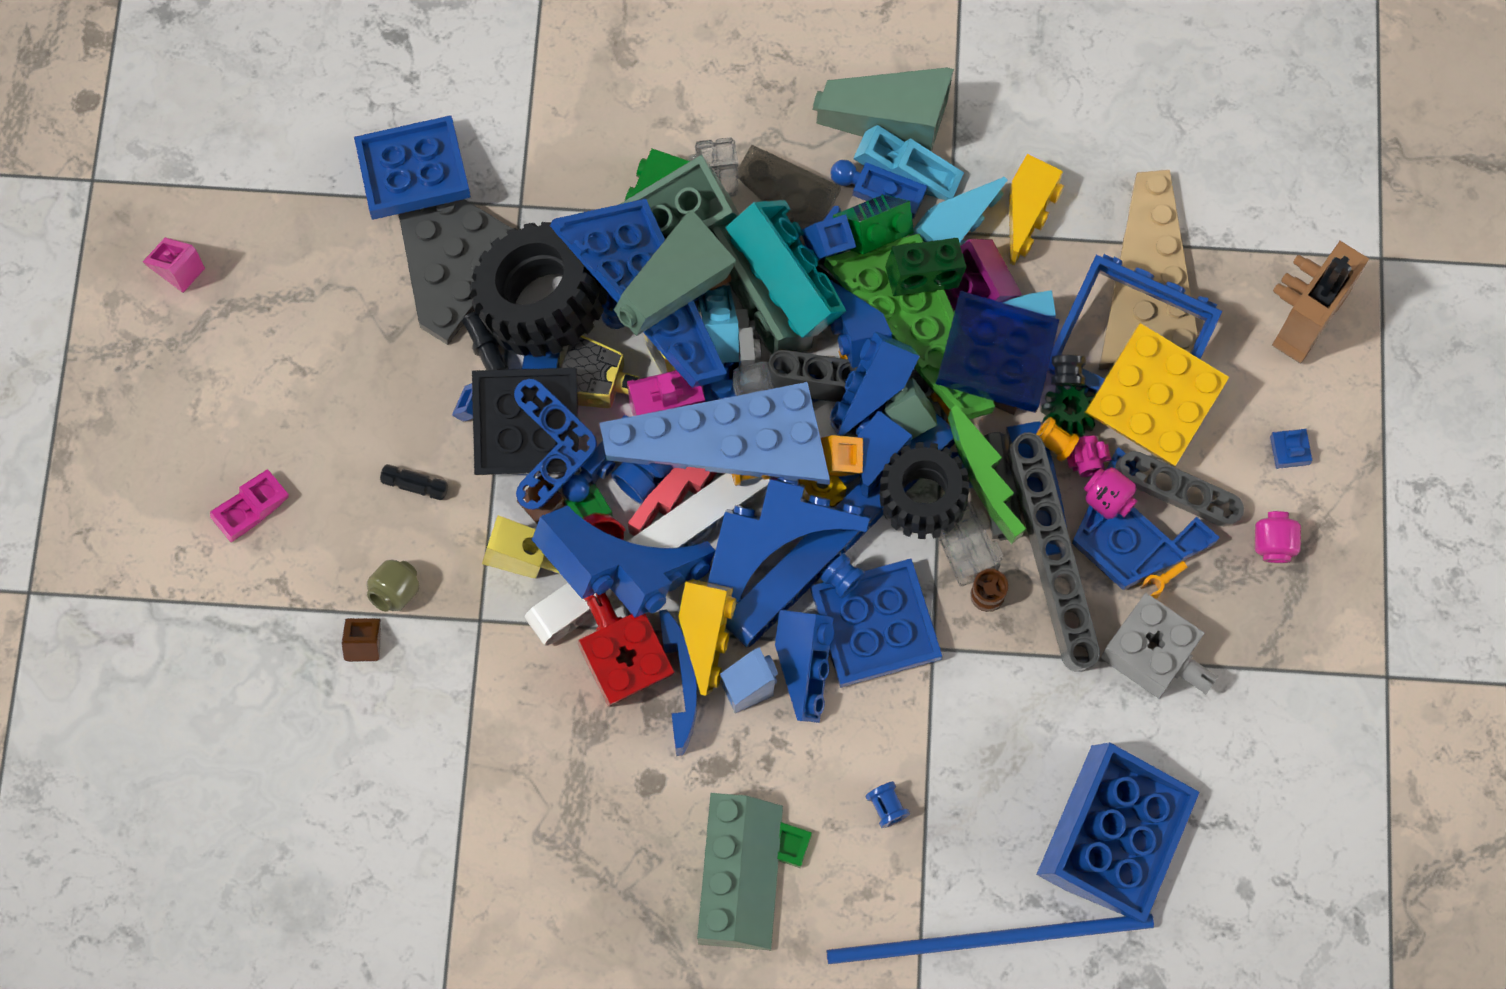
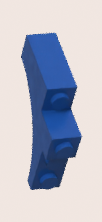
M771 477L760 517L754 515V509L735 505L734 510L727 509L725 511L708 583L733 588L732 597L736 598V602H740L743 591L755 570L781 546L798 537L823 530L848 529L867 532L870 515L864 514L865 508L853 504L844 503L843 509L830 506V499L821 496L810 495L809 500L802 499L805 485L798 483L799 479L798 481L784 480V477Z
M569 506L540 516L532 537V541L581 599L593 594L600 595L611 589L635 618L647 612L655 613L660 610L666 603L668 591H674L681 584L691 579L699 580L703 578L710 570V563L716 551L708 541L680 548H656L630 543L592 526L577 515Z

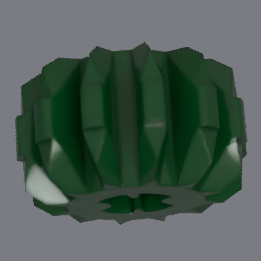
M1056 386L1055 392L1048 391L1044 398L1046 403L1041 405L1040 412L1046 415L1042 423L1049 417L1055 419V424L1070 435L1074 433L1079 438L1084 437L1085 430L1093 431L1096 425L1095 419L1084 413L1094 396L1086 397L1089 391L1087 386L1083 387L1080 391L1076 390V387H1069L1067 390L1063 386ZM1068 408H1072L1075 412L1072 411V414L1069 415L1065 410L1068 411Z

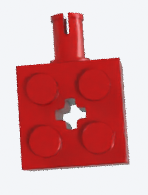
M605 592L600 595L596 594L601 607L598 605L594 594L584 598L598 627L596 632L579 639L577 644L608 707L672 676L675 672L646 614L636 618L632 614L624 618L621 616L617 617ZM624 649L626 653L632 652L634 654L631 660L632 666L628 667L625 662L620 664L617 662L620 650Z

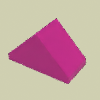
M166 237L143 261L147 267L182 293L205 269L197 250L192 245Z

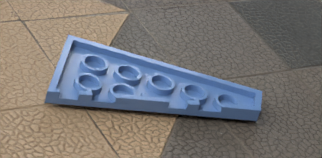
M808 382L599 423L606 459L609 461L645 465L657 463L673 465V468L682 469L694 467L703 468L705 471L755 477L767 475L784 477V480L792 481L804 479L830 485Z

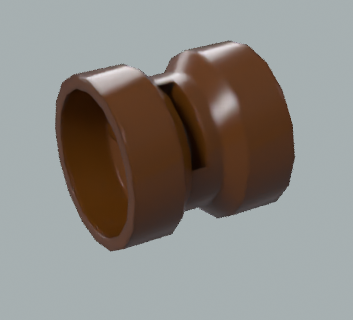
M985 569L975 577L970 596L976 608L984 612H992L1000 608L1008 591V581L1005 575L995 569Z

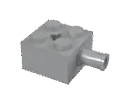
M1146 592L1101 656L1103 661L1158 699L1174 677L1178 679L1180 676L1205 695L1219 677L1192 659L1193 655L1191 653L1205 633ZM1151 641L1157 644V647L1153 650L1148 647Z

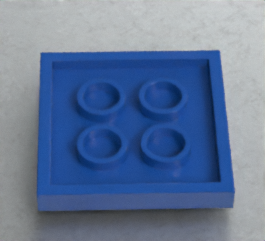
M452 115L354 137L372 220L471 198Z
M912 558L864 571V578L844 598H840L836 594V588L832 584H825L823 582L810 587L817 614L834 617V638L830 643L829 653L840 688L942 660L943 656Z

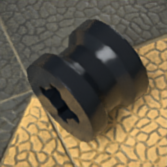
M1052 356L1051 364L1055 367V374L1051 377V385L1063 387L1086 385V377L1082 374V368L1086 365L1085 356Z

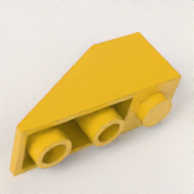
M1029 154L1026 155L1015 174L1009 191L1010 264L1014 266L1020 255L1025 258L1034 243V239L1030 238L1035 228L1038 230L1043 228L1049 216V212L1045 211L1050 201L1056 203L1064 188V185L1060 184L1062 170Z
M691 579L685 582L678 617L700 694L706 696L713 691V688H718L721 681L720 673H722V667H718L720 653L725 654L728 646L729 633L725 632L727 618L732 619L734 615L736 598L732 597L733 588Z

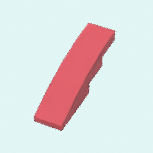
M686 467V469L674 468L647 496L629 520V534L636 536L652 524L659 512L666 515L679 506L689 491L696 494L711 483L717 472L705 471L703 468Z

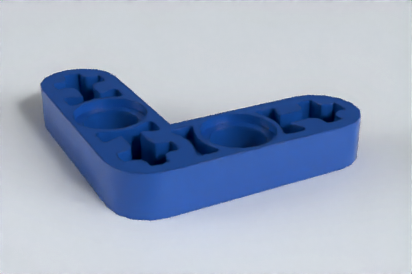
M526 379L515 388V401L558 443L517 487L516 497L520 505L526 509L535 510L543 507L588 461L597 449V439L593 432L543 384L534 379ZM526 387L531 390L538 387L539 391L536 395L543 403L547 401L548 397L553 401L543 408L539 417L534 414L535 411L540 409L535 403L528 401L525 404L522 401L525 398V394L522 391ZM558 409L565 414L566 421L560 429H551L547 425L546 417L551 410ZM572 422L578 425L572 431L581 438L585 435H588L590 438L587 441V445L590 447L588 451L585 452L580 449L575 452L572 449L575 446V442L568 435L564 441L559 438L560 435L569 430ZM553 459H562L567 467L565 475L559 479L550 477L547 472V465ZM541 472L544 479L554 484V487L549 491L547 486L544 485L538 492V495L541 497L540 501L530 500L527 503L524 499L527 496L524 489L526 486L536 487L541 480L536 479L535 476Z

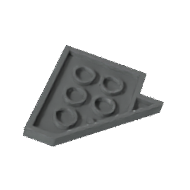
M465 199L399 214L420 328L449 345L463 326V318L474 311L472 305L473 298L470 295V285L473 282L471 277L475 266H480L481 264L479 262L480 256L484 251L488 252L492 248L491 243L499 237L501 240L508 235L506 232L512 229Z

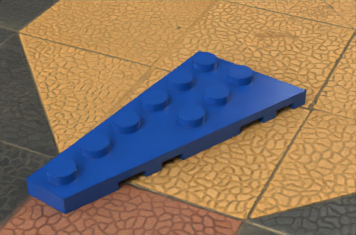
M646 199L555 218L550 225L554 232L617 303L625 289L665 241ZM693 300L643 332L692 388L721 381L725 378L727 372Z

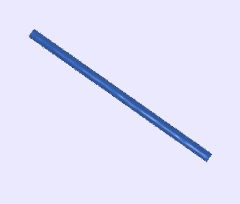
M1149 914L1146 923H1141L1124 916L826 950L827 962L829 965L1154 928V920L1152 914Z

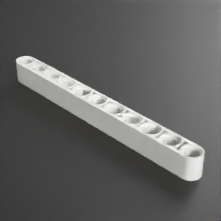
M827 403L814 411L820 438L831 435L840 436L837 435L830 425V414L834 407L831 403ZM852 429L845 433L843 436L848 437L851 434ZM725 473L627 542L656 548H680L696 545L722 526L727 509L734 510L735 505L749 508L766 495L769 479L764 480L762 477L742 481L741 485L735 486L732 474ZM566 583L532 607L524 618L545 646H549L593 617V614L587 602L581 599L569 583ZM611 589L606 591L610 603L618 599ZM594 594L595 599H596L598 605L601 607V604H600V602H599V600H598L596 594Z

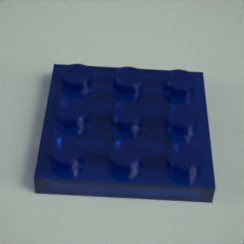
M960 291L936 384L1036 413L1039 408L1060 319Z

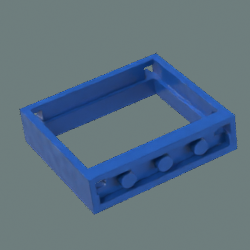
M1096 254L1043 371L1052 375L1055 374V367L1051 364L1052 356L1062 354L1098 274H1102L1204 320L1203 327L1190 352L1199 359H1201L1222 311L1216 308L1217 304L1208 301L1209 299L1206 297L1198 296L1197 299H1194L1184 294L1186 290L1175 283L1167 282L1166 285L1154 281V275L1146 270L1135 268L1132 271L1121 266L1123 261L1115 256L1112 258L1104 254L1101 257ZM1082 368V374L1086 377V385L1078 387L1083 388L1087 386L1089 392L1096 394L1105 378Z

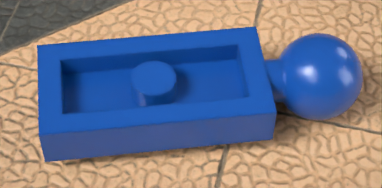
M839 160L833 164L830 171L831 178L835 184L839 186L855 184L852 195L854 197L868 201L881 195H887L910 201L912 219H915L927 192L926 185L865 162L862 171L858 172L851 161Z
M603 440L597 446L594 454L581 467L582 471L580 474L573 475L562 486V492L569 501H583L589 494V483L595 484L599 478L605 479L613 470L615 462L606 459Z

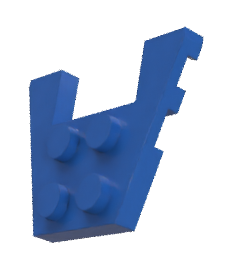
M1119 447L1115 450L1107 469L1115 468L1118 459L1126 454ZM1134 460L1125 464V466L1130 468L1129 474L1131 476L1140 472V470L1135 468L1136 462ZM1089 505L1072 544L1122 590H1125L1145 580L1148 576L1155 575L1215 545L1220 537L1198 517H1195L1174 540H1170L1135 507L1125 517L1118 514L1113 519H1107Z

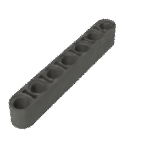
M1031 432L1023 433L1009 446L1007 451L1008 461L1062 661L1069 670L1081 672L1096 664L1100 656V648L1044 443L1037 434ZM1018 445H1029L1033 450V458L1026 459L1022 457L1018 452ZM1028 477H1035L1041 481L1042 492H1034L1029 489L1027 485ZM1038 510L1046 511L1050 515L1052 521L1050 526H1043L1037 521L1036 513ZM1047 544H1053L1059 548L1061 553L1059 560H1052L1047 556L1045 551ZM1056 578H1063L1069 583L1070 591L1068 594H1061L1056 590ZM1070 611L1077 615L1079 619L1077 629H1072L1065 624V612ZM1079 645L1087 650L1088 660L1086 663H1080L1075 659L1073 655L1075 646Z

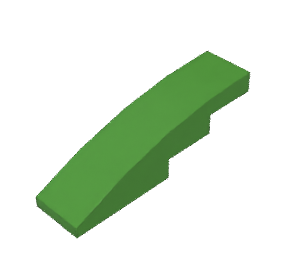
M956 404L951 408L948 420L957 452L964 468L967 469L968 478L989 516L1012 545L1023 535L1026 527L1006 505L1011 500L1014 492L994 470L999 465L1002 457Z

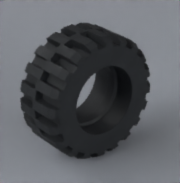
M541 222L540 226H537L535 223L524 224L522 229L517 230L513 228L507 231L508 235L501 240L499 237L491 243L492 248L488 252L484 251L480 256L479 262L481 264L480 266H475L471 277L473 282L470 285V295L473 298L472 305L476 313L500 346L506 350H513L515 354L528 356L529 352H531L533 357L546 356V352L551 351L553 354L564 351L563 347L569 344L573 347L580 342L579 337L584 333L588 335L595 327L593 324L594 320L599 321L604 311L602 305H605L607 302L608 292L554 232L550 227L552 222ZM551 274L563 275L555 290L544 299L531 304H516L520 293L532 281Z

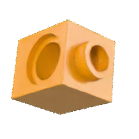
M836 435L820 438L829 476L843 477L863 473V438Z

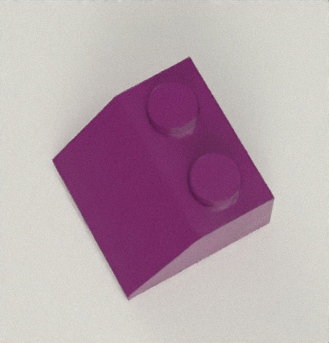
M968 239L961 245L966 270L959 288L944 290L960 327L991 307L1023 296L992 239Z

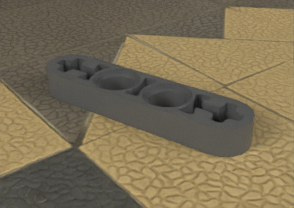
M1131 451L1120 457L1116 462L1115 468L1134 482L1138 490L1216 525L1230 526L1239 521L1243 516V502L1235 494L1146 454ZM1134 460L1136 462L1135 468L1146 472L1150 467L1153 470L1149 473L1148 477L1141 472L1131 476L1129 474L1130 468L1125 466V464ZM1158 473H1166L1170 476L1172 487L1169 491H1162L1157 487L1155 480ZM1189 487H1197L1203 493V501L1200 505H1194L1189 502L1187 498ZM1211 501L1219 506L1228 502L1230 504L1229 510L1233 514L1224 517L1223 509L1213 506L1208 511L1206 508L1210 505Z

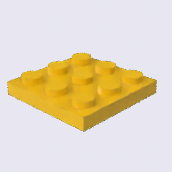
M1139 323L1084 413L1174 467L1229 377Z

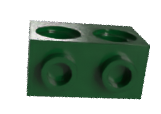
M951 238L892 246L885 268L893 296L959 288L966 270V263L959 239Z

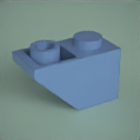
M760 647L752 650L720 673V683L734 713H738L774 696V684H777L775 676L778 675L771 656L767 655L764 657Z

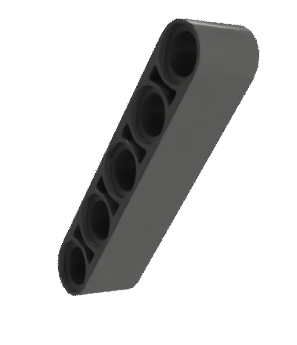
M779 350L770 356L763 375V383L767 389H774L808 382L811 399L841 402L846 392V382L843 379H847L851 371H856L857 367L852 368L847 359ZM775 369L783 370L787 374H780ZM913 370L908 380L914 378L926 397L930 399L934 390L916 370ZM809 374L816 375L820 379H814Z

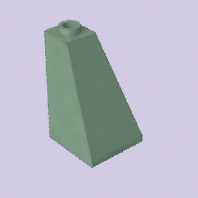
M945 67L827 80L824 91H817L813 103V110L817 111L816 124L863 137L865 131L879 125L905 142L911 138L932 152L949 99L954 69Z

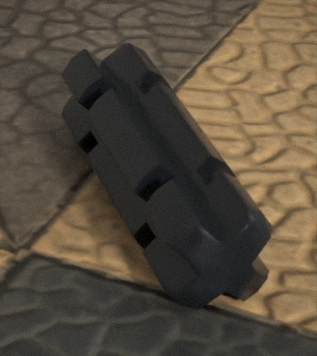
M389 464L384 465L380 475V480L383 484L392 487L396 484L399 486V489L423 496L429 494L430 498L437 500L445 498L448 490L446 481L437 478L431 480L429 479L430 476L406 469L400 471L398 470L399 467Z

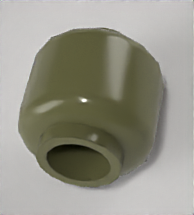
M393 559L384 561L367 581V597L370 602L384 612L402 610L419 590L416 569L407 561L399 562Z

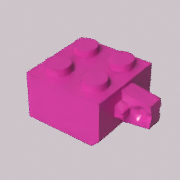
M677 370L635 381H627L629 404L633 416L705 402L702 387L692 388Z

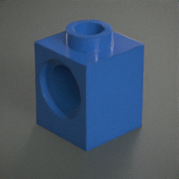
M846 214L817 222L802 229L805 246L814 251L818 260H823L826 257L842 254L856 248Z

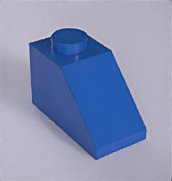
M880 411L872 419L866 417L856 430L857 437L863 438V473L859 475L862 495L866 498L881 483L883 468L885 464H890V457L894 453L901 456V448L907 445L911 446L912 435Z

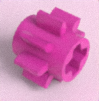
M1097 436L1080 437L1073 451L1067 457L1069 468H1072L1073 472L1079 471L1081 477L1094 476L1100 468L1105 470L1104 462L1111 461L1108 444L1105 445L1104 441L1098 442Z

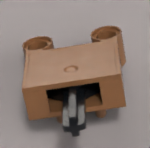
M1342 241L1338 242L1322 266L1308 258L1297 255L1293 261L1294 265L1298 266L1301 271L1313 279L1310 284H1307L1298 277L1285 273L1281 282L1288 287L1278 283L1273 289L1275 294L1292 305L1293 308L1272 346L1301 364L1332 316L1339 310L1353 289L1369 258Z

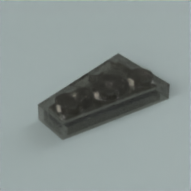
M751 145L736 171V177L761 201L786 200L791 209L786 213L791 223L797 222L801 229L823 221L829 214L841 191V186L754 145Z

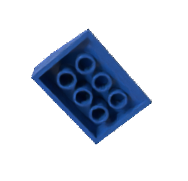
M1110 742L1091 745L1036 875L1067 892L1138 922L1146 923L1200 792Z

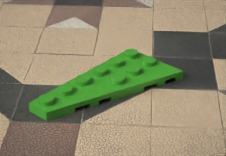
M920 234L898 239L865 254L850 251L825 258L824 266L846 290L883 313L892 332V339L911 346L920 357L914 369L950 410L957 404L969 419L993 413L995 405L945 291L937 290L893 296L885 268L891 248L897 245L923 242Z

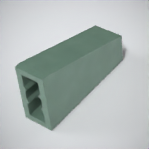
M691 210L686 213L625 289L614 311L617 313L621 323L629 327L638 336L725 280L737 260L695 212Z

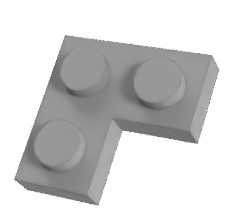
M748 308L735 309L739 327V362H736L738 385L752 384L753 373L759 372V360H761L760 340L756 339L755 320L748 319Z

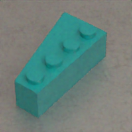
M786 200L753 202L725 227L731 235V242L750 262L752 273L762 280L770 291L769 297L772 302L786 314L790 328L802 338L818 336L845 313L846 309L828 276L817 271L816 267L819 260L814 251L802 244L799 238L804 234L797 222L791 223L786 213L791 209Z

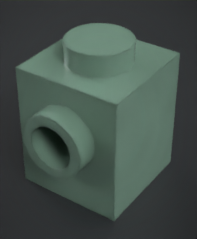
M914 378L908 380L901 391L886 401L885 409L882 410L884 415L912 435V439L937 425L935 408Z

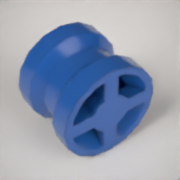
M842 554L825 570L821 580L825 584H832L836 588V594L840 598H844L861 582L865 572L861 568H855L850 563V558L846 554Z

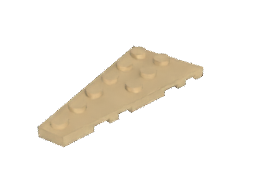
M1170 170L1137 172L1122 243L1120 260L1123 263L1121 266L1132 271L1135 268L1146 270L1154 275V281L1166 285L1167 282L1175 283L1186 290L1184 294L1191 297ZM1115 281L1099 369L1113 367L1139 323L1190 353L1198 337L1195 316Z

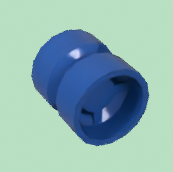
M622 462L611 473V476L625 494L641 505L656 488V484H659L674 468L673 465L650 463L645 465Z

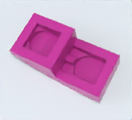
M267 469L240 486L237 495L211 510L210 518L226 538L233 542L270 515L289 497V494Z

